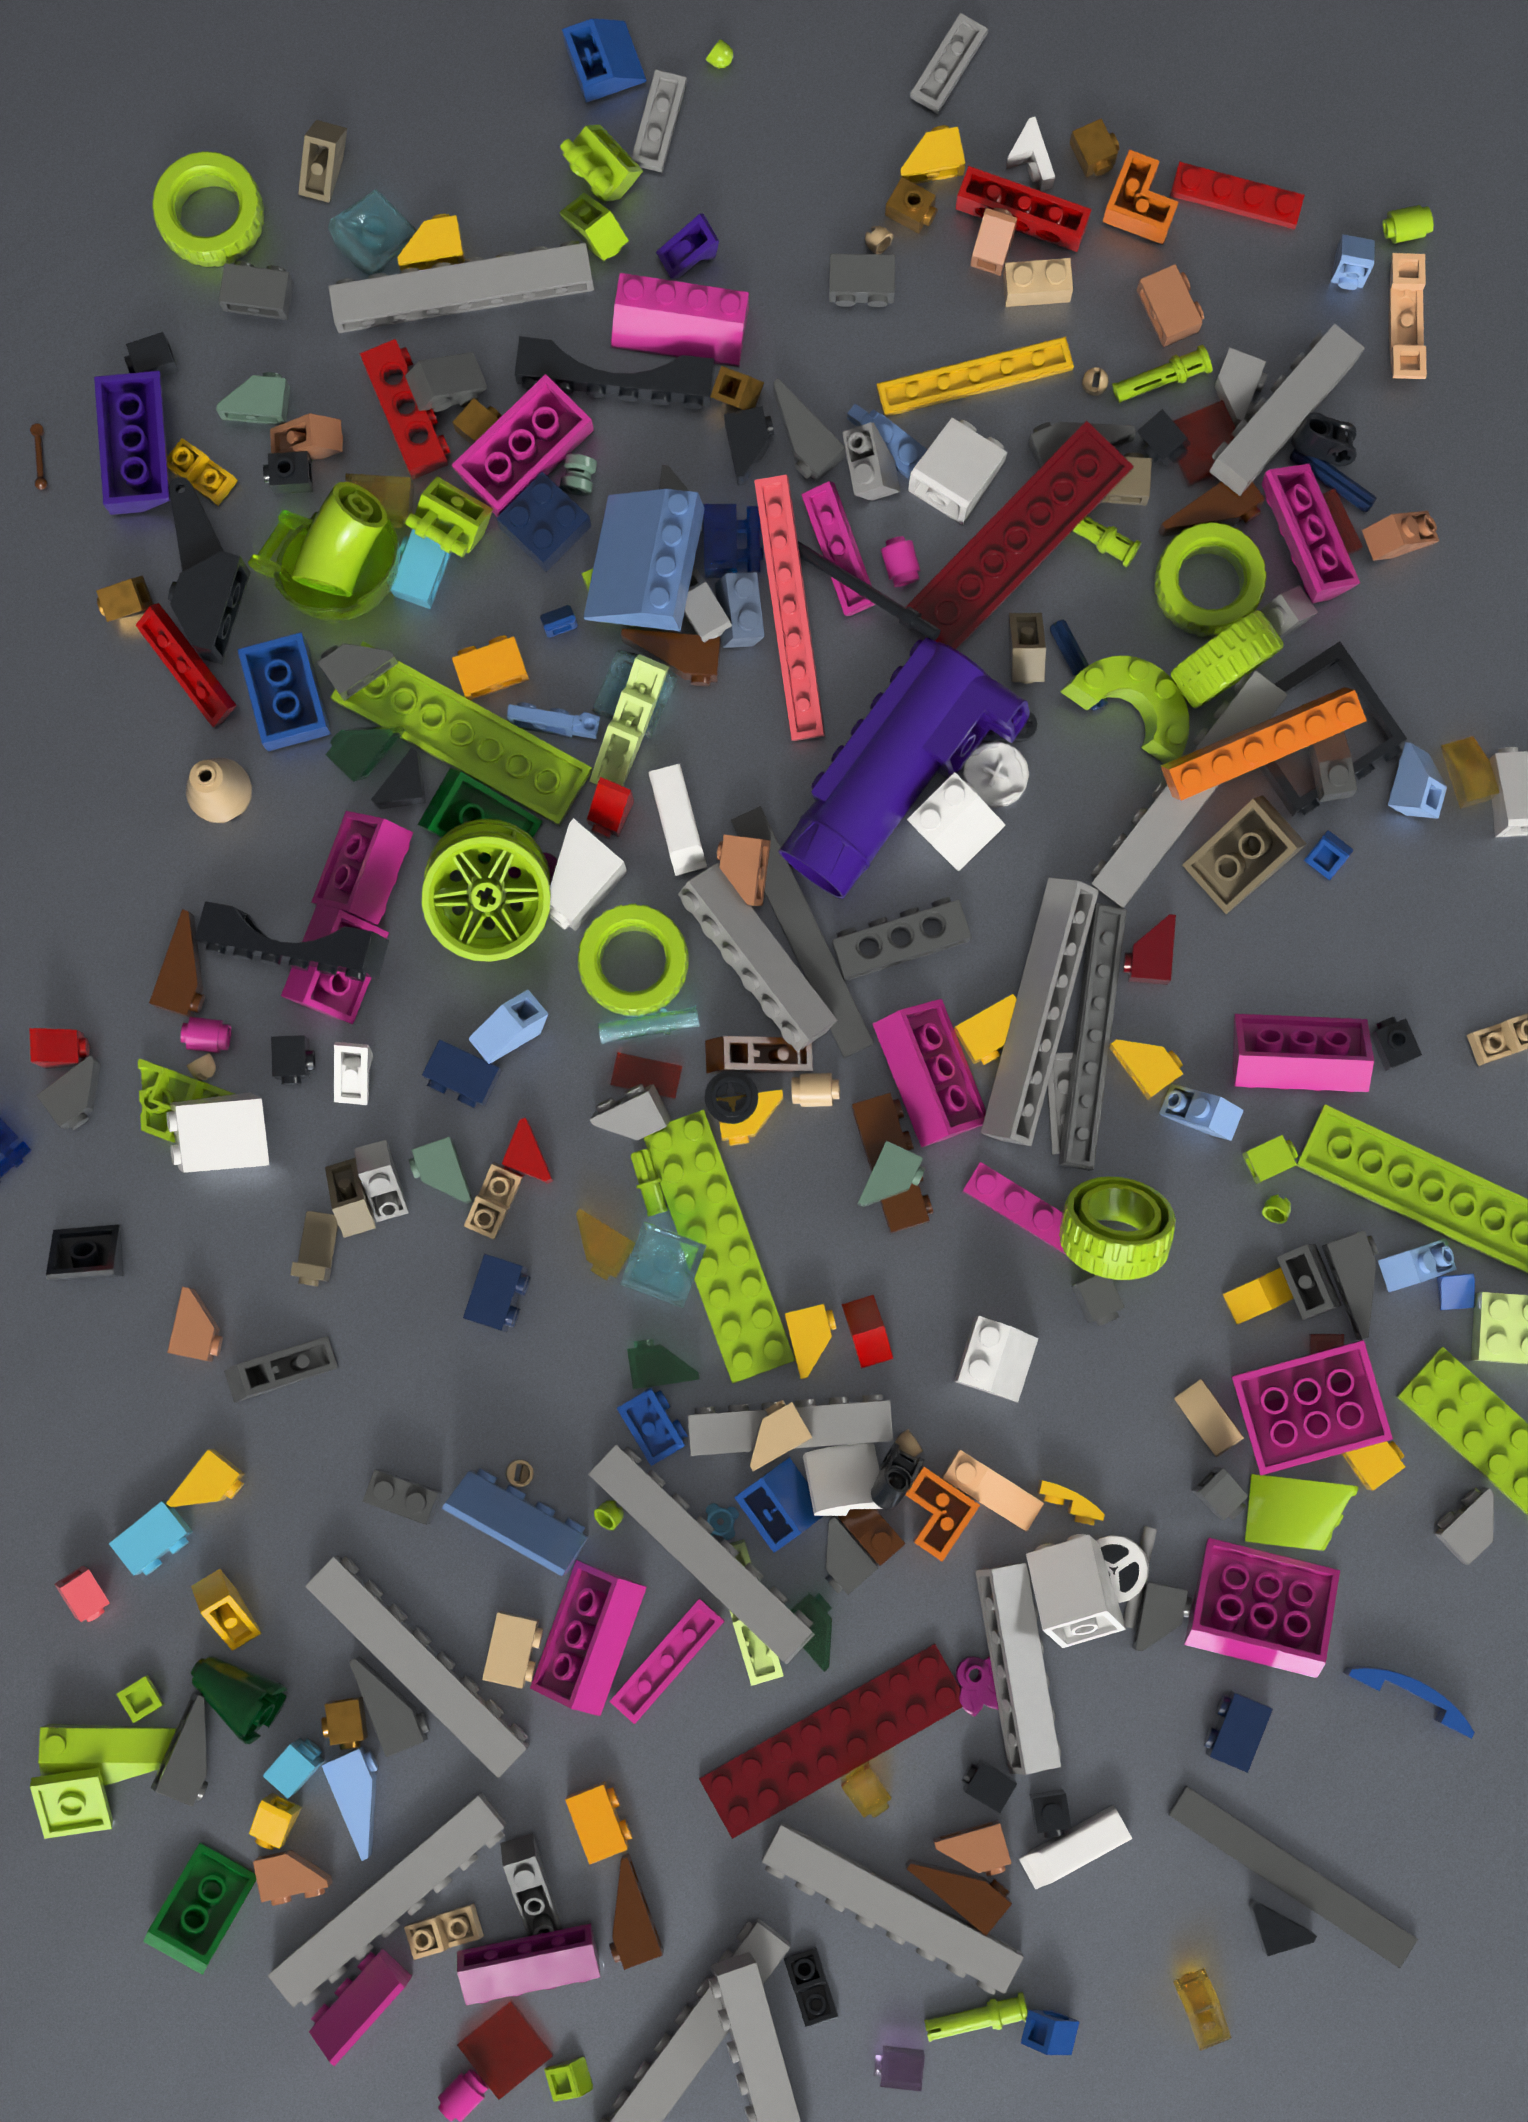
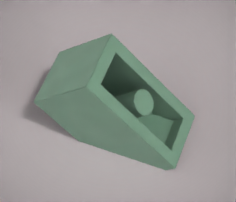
M265 372L263 376L253 375L217 404L216 411L222 420L273 425L284 424L287 422L290 386L286 378H282V375L278 373Z
M446 1137L411 1150L414 1158L409 1159V1164L415 1178L421 1177L422 1182L466 1204L474 1202L452 1138Z
M886 1141L857 1204L865 1207L906 1192L911 1184L918 1186L926 1169L920 1165L923 1157Z

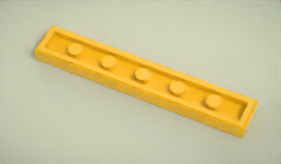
M1065 336L876 383V388L883 415L889 417L1073 371L1074 365Z

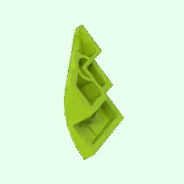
M140 1058L137 1064L138 1069L141 1070L142 1090L139 1091V1102L142 1105V1112L140 1114L141 1131L175 1143L174 1131L169 1132L166 1116L167 1112L172 1111L171 1103L235 1094Z
M1251 1474L1245 1541L1324 1551L1332 1538L1333 1530L1339 1526L1344 1517L1342 1512L1352 1496H1356L1358 1486Z

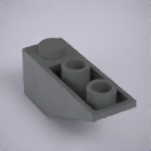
M533 1833L500 1843L503 1869L527 1935L533 1936L562 1930L544 1863Z

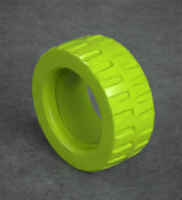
M201 151L179 158L160 176L153 193V216L162 238L177 256L194 265L220 267L224 266L225 263L231 264L242 258L254 247L262 233L265 209L255 180L241 163L222 153ZM214 186L225 188L235 194L239 200L238 215L233 224L224 232L214 236L202 237L193 235L183 228L180 219L182 207L189 196L199 189Z
M1216 522L1199 523L1191 528L1182 530L1165 547L1155 571L1154 591L1157 595V603L1162 608L1163 614L1172 621L1173 625L1183 629L1184 632L1201 637H1215L1240 619L1256 611L1263 597L1267 580L1266 565L1261 556V551L1249 536L1228 524H1218ZM1198 554H1214L1223 557L1233 565L1239 577L1240 590L1237 598L1231 604L1220 609H1205L1194 605L1184 596L1179 586L1180 567L1188 559Z
M1256 610L1201 646L1179 663L1170 674L1191 706L1199 708L1238 683L1245 673L1249 675L1272 658L1284 647V644L1264 614Z
M636 903L625 906L618 905L611 910L607 909L602 912V915L598 918L596 917L591 922L589 928H586L583 933L578 951V970L582 983L590 996L598 1004L613 1013L630 1017L655 1013L662 1007L670 1004L671 1000L676 998L685 983L689 966L686 941L673 920L658 909H653L644 904L642 906L637 905ZM630 931L648 933L659 941L666 955L664 972L658 981L645 990L635 992L620 990L609 983L603 974L601 964L604 950L610 941L621 933Z
M1114 1176L1093 1178L1080 1183L1069 1193L1061 1218L1060 1243L1066 1255L1076 1265L1092 1274L1115 1280L1143 1278L1159 1270L1168 1259L1174 1238L1175 1213L1171 1204L1160 1192L1142 1182ZM1098 1221H1119L1129 1224L1138 1230H1114L1100 1224Z

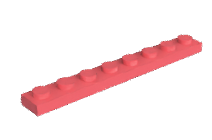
M786 474L757 479L754 482L791 740L798 741L826 736L789 477Z

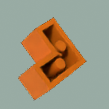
M1129 149L1107 204L1103 222L1163 245L1179 202L1150 191L1160 161Z
M922 1466L906 1496L931 1512L913 1542L943 1562L980 1505Z

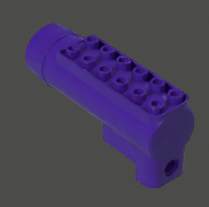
M928 637L923 641L919 639L913 645L909 653V660L903 667L899 666L893 672L890 678L891 684L884 693H878L873 699L870 706L872 710L866 718H861L856 722L851 730L852 737L846 745H840L831 758L832 764L825 773L822 771L816 776L811 786V794L815 800L804 815H801L798 824L778 850L779 854L794 869L818 887L837 898L844 899L866 869H869L871 862L937 772L947 779L954 772L958 774L989 730L994 731L1012 743L1029 718L1030 711L1028 702L992 679L981 667L958 650L944 643L933 641Z

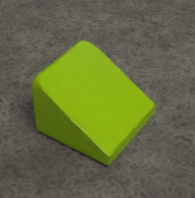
M585 2057L574 2058L544 2068L553 2102L578 2098L593 2090V2083Z

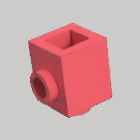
M84 1565L54 1584L74 1617L80 1622L85 1619L87 1622L95 1620L105 1612L104 1607L110 1604L94 1576Z

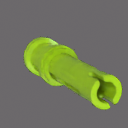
M1203 344L1197 346V350L1180 357L1177 354L1173 355L1169 359V363L1144 371L1117 383H1112L1117 402L1122 403L1127 399L1174 381L1183 384L1187 381V378L1205 372L1209 374L1213 371L1211 360Z
M1088 516L1073 530L1076 534L1097 545L1096 548L1100 553L1104 554L1107 552L1123 562L1122 565L1126 568L1134 559L1142 543L1139 540L1132 541L1118 533V528L1115 526H1108L1107 528Z
M1019 1992L1017 1997L1001 2001H996L995 1998L990 1999L987 2002V2006L929 2020L926 2019L924 2023L928 2032V2040L931 2042L936 2039L990 2026L993 2029L1000 2030L1006 2024L1019 2021L1026 2023L1028 2009L1024 1993Z

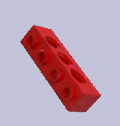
M968 166L957 195L955 208L982 219L986 208L992 210L994 208L1005 209L1013 217L1017 218L1016 231L1078 252L1092 210Z
M393 339L359 353L412 480L448 466L445 455L451 452L444 435L442 434L437 437L433 425L438 424L434 411L433 409L419 411L405 375L409 372L408 367L413 365L407 348L403 347L400 349L397 340ZM395 373L403 375L402 380L398 384L392 385L387 383L390 375ZM404 403L415 404V408L411 413L403 414L399 412L400 407ZM417 432L428 434L427 439L422 443L411 441L413 435Z

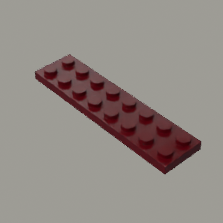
M1086 421L905 608L912 607L922 614L923 619L941 629L939 637L935 640L936 642L944 643L957 650L1134 469V466Z
M933 1643L699 1777V1780L733 1839L962 1708L963 1706L959 1700L961 1689L936 1644Z

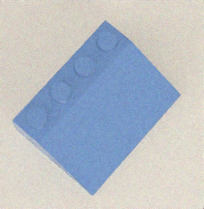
M658 489L608 495L583 616L584 620L681 631L705 510L698 492Z
M479 1468L477 1473L472 1470L468 1471L442 1509L558 1575L564 1576L567 1574L589 1537L583 1533L585 1527L570 1518H567L565 1522L553 1516L556 1510L540 1501L537 1502L536 1506L524 1500L527 1494L512 1485H508L507 1489H504L495 1484L497 1477Z

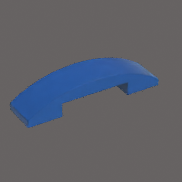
M1372 1666L1346 1667L1343 1672L1380 1691L1386 1679L1440 1707L1435 1718L1436 1721L1471 1739L1475 1733L1466 1718L1449 1700L1433 1688L1416 1679L1392 1670Z

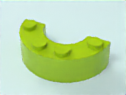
M1132 656L1103 658L1088 665L1060 691L1085 710H1089L1101 699L1107 697L1121 698L1130 702L1140 712L1145 723V738L1141 748L1163 764L1182 756L1188 741L1190 727L1186 701L1173 679L1155 664Z

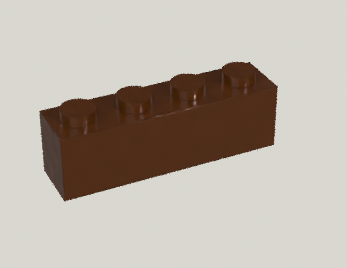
M891 1093L852 1104L851 1108L871 1173L886 1141L908 1151L914 1150L909 1131L902 1132L899 1119L904 1118L900 1101L899 1099L893 1100ZM911 1184L908 1191L880 1201L890 1234L929 1223L928 1215L934 1213L928 1194L922 1196L919 1184L918 1186Z

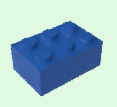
M302 632L237 649L261 742L267 751L331 735L310 650Z

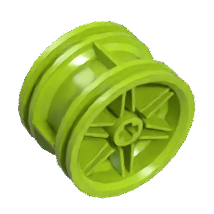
M479 819L465 822L451 829L439 839L431 851L425 867L422 886V908L425 921L432 934L445 948L458 956L473 961H498L508 959L525 950L543 930L550 912V872L548 862L540 846L528 833L516 825L501 820ZM486 852L491 856V860L489 862H480L478 855ZM511 867H517L521 870V875L518 878H512L508 874V870ZM459 870L463 875V878L457 882L450 879L451 872ZM492 889L493 898L488 896L487 900L482 899L480 890ZM522 902L523 909L514 911L510 904ZM465 906V911L457 915L453 913L452 907ZM486 917H491L496 923L493 929L488 930L484 928L482 922Z

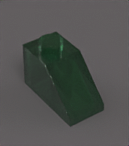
M402 726L342 729L330 741L332 747L325 755L353 782L366 779L406 730Z
M654 1339L634 1341V1348L627 1349L634 1390L701 1380L698 1371L663 1345H654Z
M809 1591L789 1610L794 1614L799 1609L813 1622L809 1629L815 1635L803 1648L825 1672L829 1668L832 1616L828 1612L832 1607L820 1593L814 1597Z

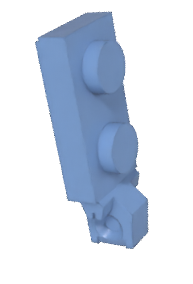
M854 404L847 413V420L856 427L870 422L874 423L895 460L896 470L910 480L911 471L928 449L883 414H879L874 409L869 414L860 406Z
M524 702L517 703V705L509 704L507 711V721L524 730L570 738L576 735L597 739L600 717L587 712L574 716L569 715V712L563 709L551 708L550 711L537 709L533 704Z

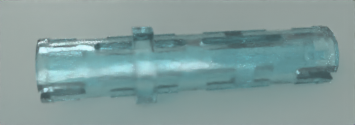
M693 1006L668 1012L667 1009H660V1013L598 1023V1029L600 1030L601 1044L658 1033H664V1036L671 1035V1031L700 1027V1022L698 1020L697 1007Z

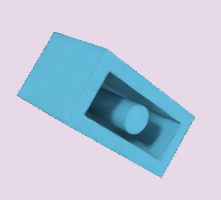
M412 529L410 537L405 536L402 540L399 550L402 558L399 566H394L389 575L388 585L391 586L390 590L393 596L431 609L451 553L448 554L441 550V545L428 537L425 539L415 534V530Z
M168 1500L161 1501L109 1543L133 1576L142 1572L146 1576L162 1564L159 1558L169 1550L172 1554H175L189 1543L186 1537L193 1531L176 1509L166 1504Z
M299 1738L284 1750L263 1774V1777L289 1799L299 1791L325 1761L320 1756L322 1750L311 1740L306 1739L303 1741Z

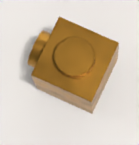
M1102 118L1072 131L1069 144L1085 177L1094 173L1096 176H1100L1109 172L1116 163L1120 147L1113 132L1108 133Z
M901 177L886 203L885 216L919 234L924 224L929 227L937 214L938 209L935 208L936 195Z
M721 366L710 397L742 410L755 408L764 382Z
M473 398L453 421L455 431L472 445L502 415L494 407L489 406L485 408Z
M143 575L96 590L99 611L106 617L107 622L146 610L149 606L153 605Z
M363 1697L329 1701L324 1704L326 1717L321 1718L324 1738L329 1737L330 1745L339 1744L340 1750L360 1747V1741L368 1737Z

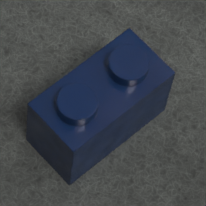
M439 1039L422 1076L429 1080L428 1087L443 1094L449 1089L459 1094L457 1098L459 1102L475 1108L477 1103L482 1106L486 1105L502 1070Z
M1232 1690L1228 1697L1223 1695L1216 1712L1220 1716L1216 1729L1211 1727L1204 1741V1746L1208 1748L1206 1754L1213 1759L1248 1773L1273 1708Z

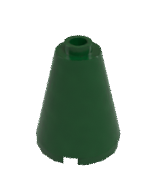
M213 1656L208 1657L206 1660L201 1658L191 1671L193 1676L192 1685L244 1744H251L261 1737L257 1731L262 1725L268 1728L271 1726L286 1701L287 1696L282 1692L287 1691V1688L281 1683Z

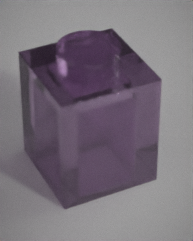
M883 2046L882 2055H875L873 2076L880 2077V2087L921 2091L925 2059L924 2050Z

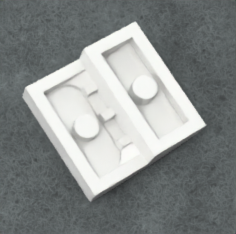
M874 1443L838 1445L804 1453L803 1460L814 1515L846 1516L850 1509H882L874 1503L871 1497V1489L880 1472Z

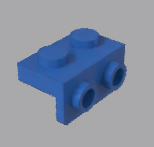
M652 1387L617 1408L650 1466L686 1446L683 1439L688 1437L680 1421L676 1419L672 1422L666 1410L671 1406L662 1391L659 1390L655 1393Z

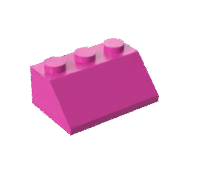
M346 811L311 903L337 908L368 923L379 925L381 917L386 911V904L392 888L398 879V872L402 861L409 850L413 832L384 818Z
M317 904L302 942L325 937L344 926L373 931L386 939L389 932L340 909ZM309 966L308 971L291 968L281 994L282 997L349 1024L354 1023L370 983V977H365L364 982L345 977L343 972L337 971L336 976H329L317 972L316 967Z
M383 1948L377 1955L370 1952L357 1966L362 1972L355 1980L352 1981L347 1977L334 1992L338 1999L330 2007L324 2003L311 2018L315 2024L309 2033L333 2066L350 2050L412 1978V1975Z

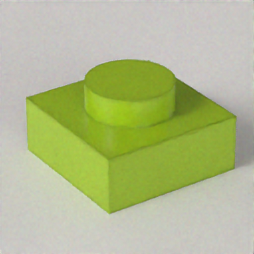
M148 1675L116 1694L133 1723L165 1704Z

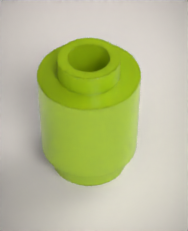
M1421 205L1388 211L1387 218L1382 221L1384 236L1386 239L1390 238L1393 244L1424 238L1427 233L1433 232L1434 227L1430 208L1428 206L1421 207Z

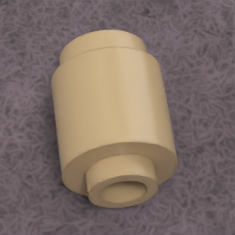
M832 1073L800 1074V1077H792L793 1104H801V1107L833 1106L834 1099H840L839 1079H833Z

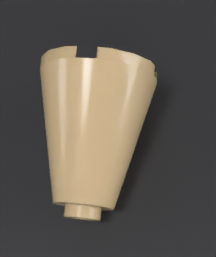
M218 757L199 761L192 767L186 784V797L191 809L199 817L211 823H226L241 815L251 801L252 784L247 772L237 762Z

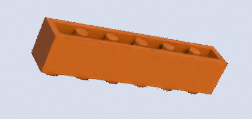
M1343 687L1160 767L1172 797L1182 801L1367 720L1356 691Z

